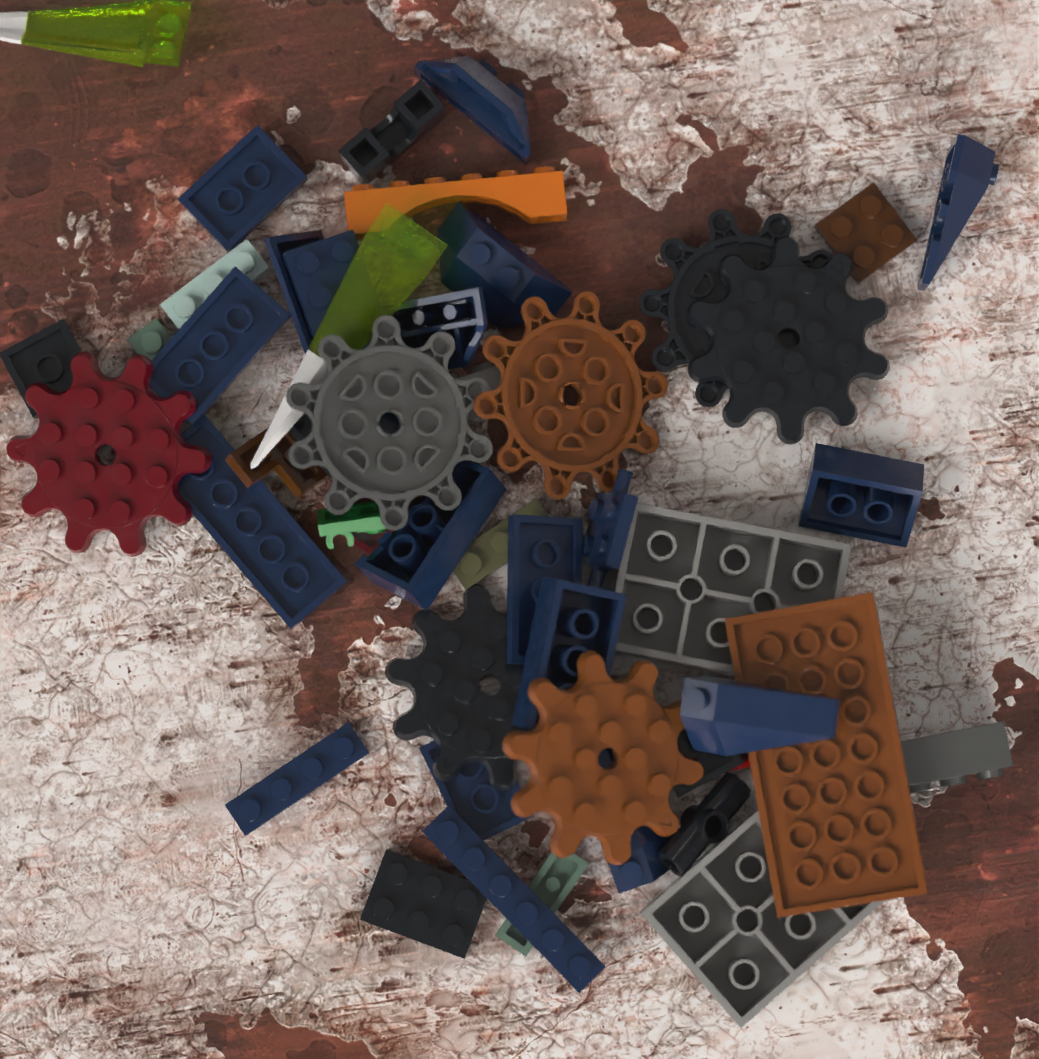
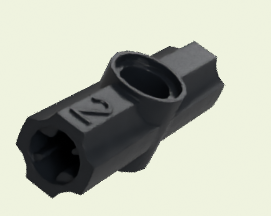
M726 772L699 805H691L684 810L681 815L680 828L658 852V859L664 867L668 868L675 875L682 877L710 843H720L725 839L728 834L730 819L751 796L750 792L752 790L746 782L735 774Z

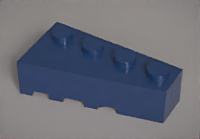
M470 460L458 462L452 471V478L460 489L462 497L457 508L447 511L442 510L431 498L427 497L421 504L413 505L408 510V520L403 528L392 533L387 531L377 541L380 545L368 557L363 555L355 563L372 583L426 611L506 491L504 485L491 469Z

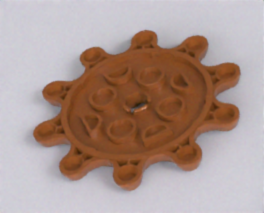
M583 291L577 294L573 301L572 310L565 318L553 316L545 301L540 297L527 298L521 306V316L525 325L524 336L518 341H510L503 336L492 335L485 340L482 348L484 356L498 367L500 383L492 391L479 393L474 400L473 408L475 413L482 419H500L507 427V441L498 451L497 462L503 470L508 472L517 471L528 461L538 462L544 470L545 493L554 500H561L569 494L572 480L580 472L591 474L597 486L602 491L610 493L614 488L619 469L618 457L623 450L632 448L642 454H651L659 446V436L653 428L644 422L642 408L647 401L663 397L668 390V382L662 373L656 371L644 372L635 363V351L645 339V328L637 320H628L616 330H608L603 327L599 321L600 302L598 297L590 291ZM568 385L572 386L577 392V401L572 406L565 404L563 398L564 387Z
M586 651L577 660L578 677L576 683L571 688L561 690L546 678H537L530 683L528 697L539 711L538 724L530 731H511L503 739L502 748L504 753L509 758L524 761L530 770V779L527 785L513 794L511 808L519 817H529L541 811L547 812L552 816L555 828L549 844L555 856L561 858L571 856L584 838L593 836L601 842L603 854L608 863L621 865L630 858L631 836L637 827L648 826L661 837L672 836L678 830V817L669 806L668 798L670 791L678 784L693 785L702 778L704 772L702 764L698 759L682 755L677 747L679 733L685 728L680 717L681 700L663 706L654 699L653 689L658 676L655 664L646 659L638 660L632 665L630 672L625 678L614 680L606 672L603 657L596 651ZM604 748H609L613 750V766L603 769L598 763V756Z

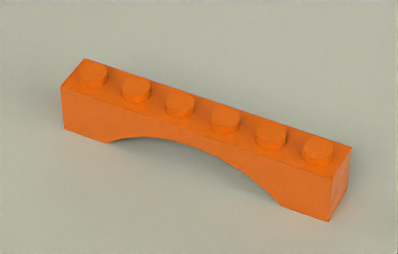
M546 166L533 169L531 174L519 175L517 170H505L498 172L497 177L482 178V174L474 173L462 175L459 181L446 182L444 177H432L425 179L424 184L410 185L409 181L404 180L390 182L387 188L374 189L372 184L352 186V191L344 192L348 231H354L357 241L384 239L413 216L437 206L458 203L459 201L498 207L517 215L529 224L567 221L563 171H555L554 167Z

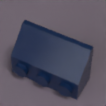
M816 443L808 471L798 526L906 548L923 493L924 464Z

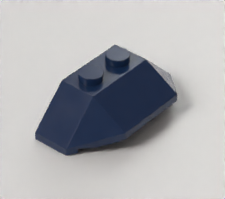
M471 56L419 60L415 64V75L527 166L531 161L527 104L523 100L525 94L511 82L505 85L495 77L497 71L483 59L477 62Z
M462 201L457 203L438 229L441 283L452 292L482 287L487 320L497 328L523 325L521 306L527 298L540 297L547 304L551 314L555 316L573 293L571 289Z
M482 287L381 306L384 315L392 316L398 321L401 339L410 348L422 347L436 332L450 334L455 341V350L449 358L448 370L471 365L488 325Z

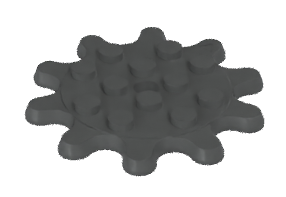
M383 315L374 321L371 343L364 349H352L341 337L334 334L323 337L318 345V353L327 366L325 380L317 385L298 382L288 388L286 392L287 404L292 409L307 414L312 423V430L309 436L290 447L288 453L289 461L299 469L320 465L330 472L332 484L324 498V504L330 513L335 515L344 514L358 499L370 498L379 507L382 525L388 530L395 531L403 528L407 523L408 506L416 496L423 495L431 498L440 509L445 511L453 510L460 504L462 499L461 491L452 478L454 466L463 460L481 463L487 461L493 453V445L489 438L473 432L467 422L468 414L473 408L476 396L479 393L490 391V386L483 378L474 377L460 381L450 375L448 361L455 350V341L450 334L436 332L422 347L410 348L401 339L398 321L392 316ZM384 413H393L399 420V428L393 434L385 433L378 424L380 417Z

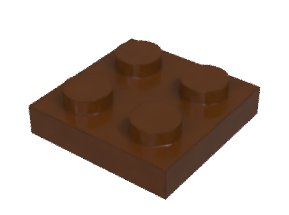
M874 182L814 226L833 253L843 252L852 258L854 269L850 276L857 285L917 241L916 237Z

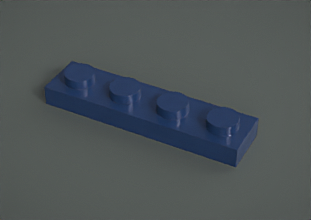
M348 722L225 804L243 834L247 836L368 755L369 752Z

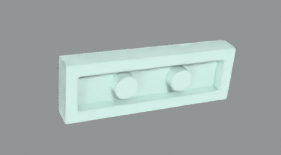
M246 239L162 302L160 306L176 327L180 329L235 266L253 282L268 272L270 268L249 240Z

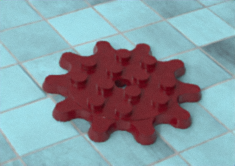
M87 351L79 352L73 356L70 363L73 381L67 390L57 392L40 382L33 383L27 387L25 400L38 414L39 427L31 435L12 437L6 446L7 455L14 462L30 464L37 473L36 485L21 500L23 511L31 517L42 516L51 510L63 513L68 522L64 541L70 551L74 553L85 552L89 549L94 536L98 532L109 531L117 537L122 552L130 557H135L142 554L146 549L147 541L144 527L150 518L162 517L174 526L186 525L192 518L193 510L191 505L179 493V481L185 474L205 472L212 463V456L208 449L199 445H190L181 436V425L185 419L195 412L197 401L191 392L185 390L175 392L166 398L155 395L150 388L153 364L145 355H133L129 358L124 371L119 376L108 377L101 372L98 361L92 353ZM104 444L111 445L116 452V458L110 465L104 464L100 460L99 455H97V452H99Z

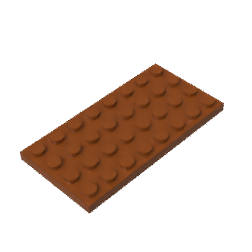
M864 593L725 619L735 681L840 699L835 738L748 752L777 918L928 894V885L875 593Z

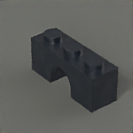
M422 80L418 81L394 102L392 111L385 119L370 130L365 127L338 150L340 160L361 184H369L446 117L445 105Z

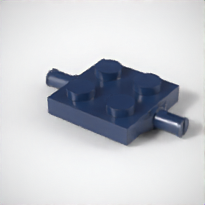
M618 469L613 490L610 493H597L596 498L589 505L587 516L590 521L586 534L582 536V565L592 569L587 586L602 589L606 573L611 569L620 568L638 497L628 494L633 475L631 471Z

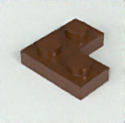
M268 428L231 452L225 459L247 488H250L275 471L297 499L324 481L328 476L319 465L299 469L291 464L288 457L289 449L297 441L289 432L282 437L256 468L251 469L250 464Z

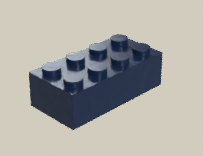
M541 579L512 725L528 729L535 728L539 720V711L528 697L530 683L537 678H546L561 690L571 688L577 681V660L583 652H598L603 657L606 672L610 677L627 594L560 579Z

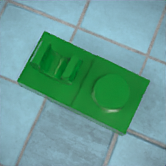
M375 501L353 504L346 513L341 515L330 513L326 508L317 509L320 537L326 536V545L329 549H334L333 538L338 534L346 536L348 546H353L354 532L378 534L387 529L381 523L380 510Z

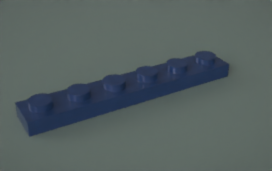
M449 805L422 831L578 993L606 967Z

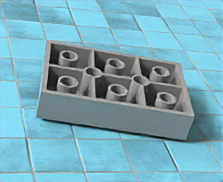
M637 503L620 568L618 569L614 592L627 594L615 653L735 676L725 619L842 598L852 544Z
M757 808L729 832L724 840L717 843L695 862L682 877H678L644 907L640 913L735 1023L742 1028L884 901L777 918Z

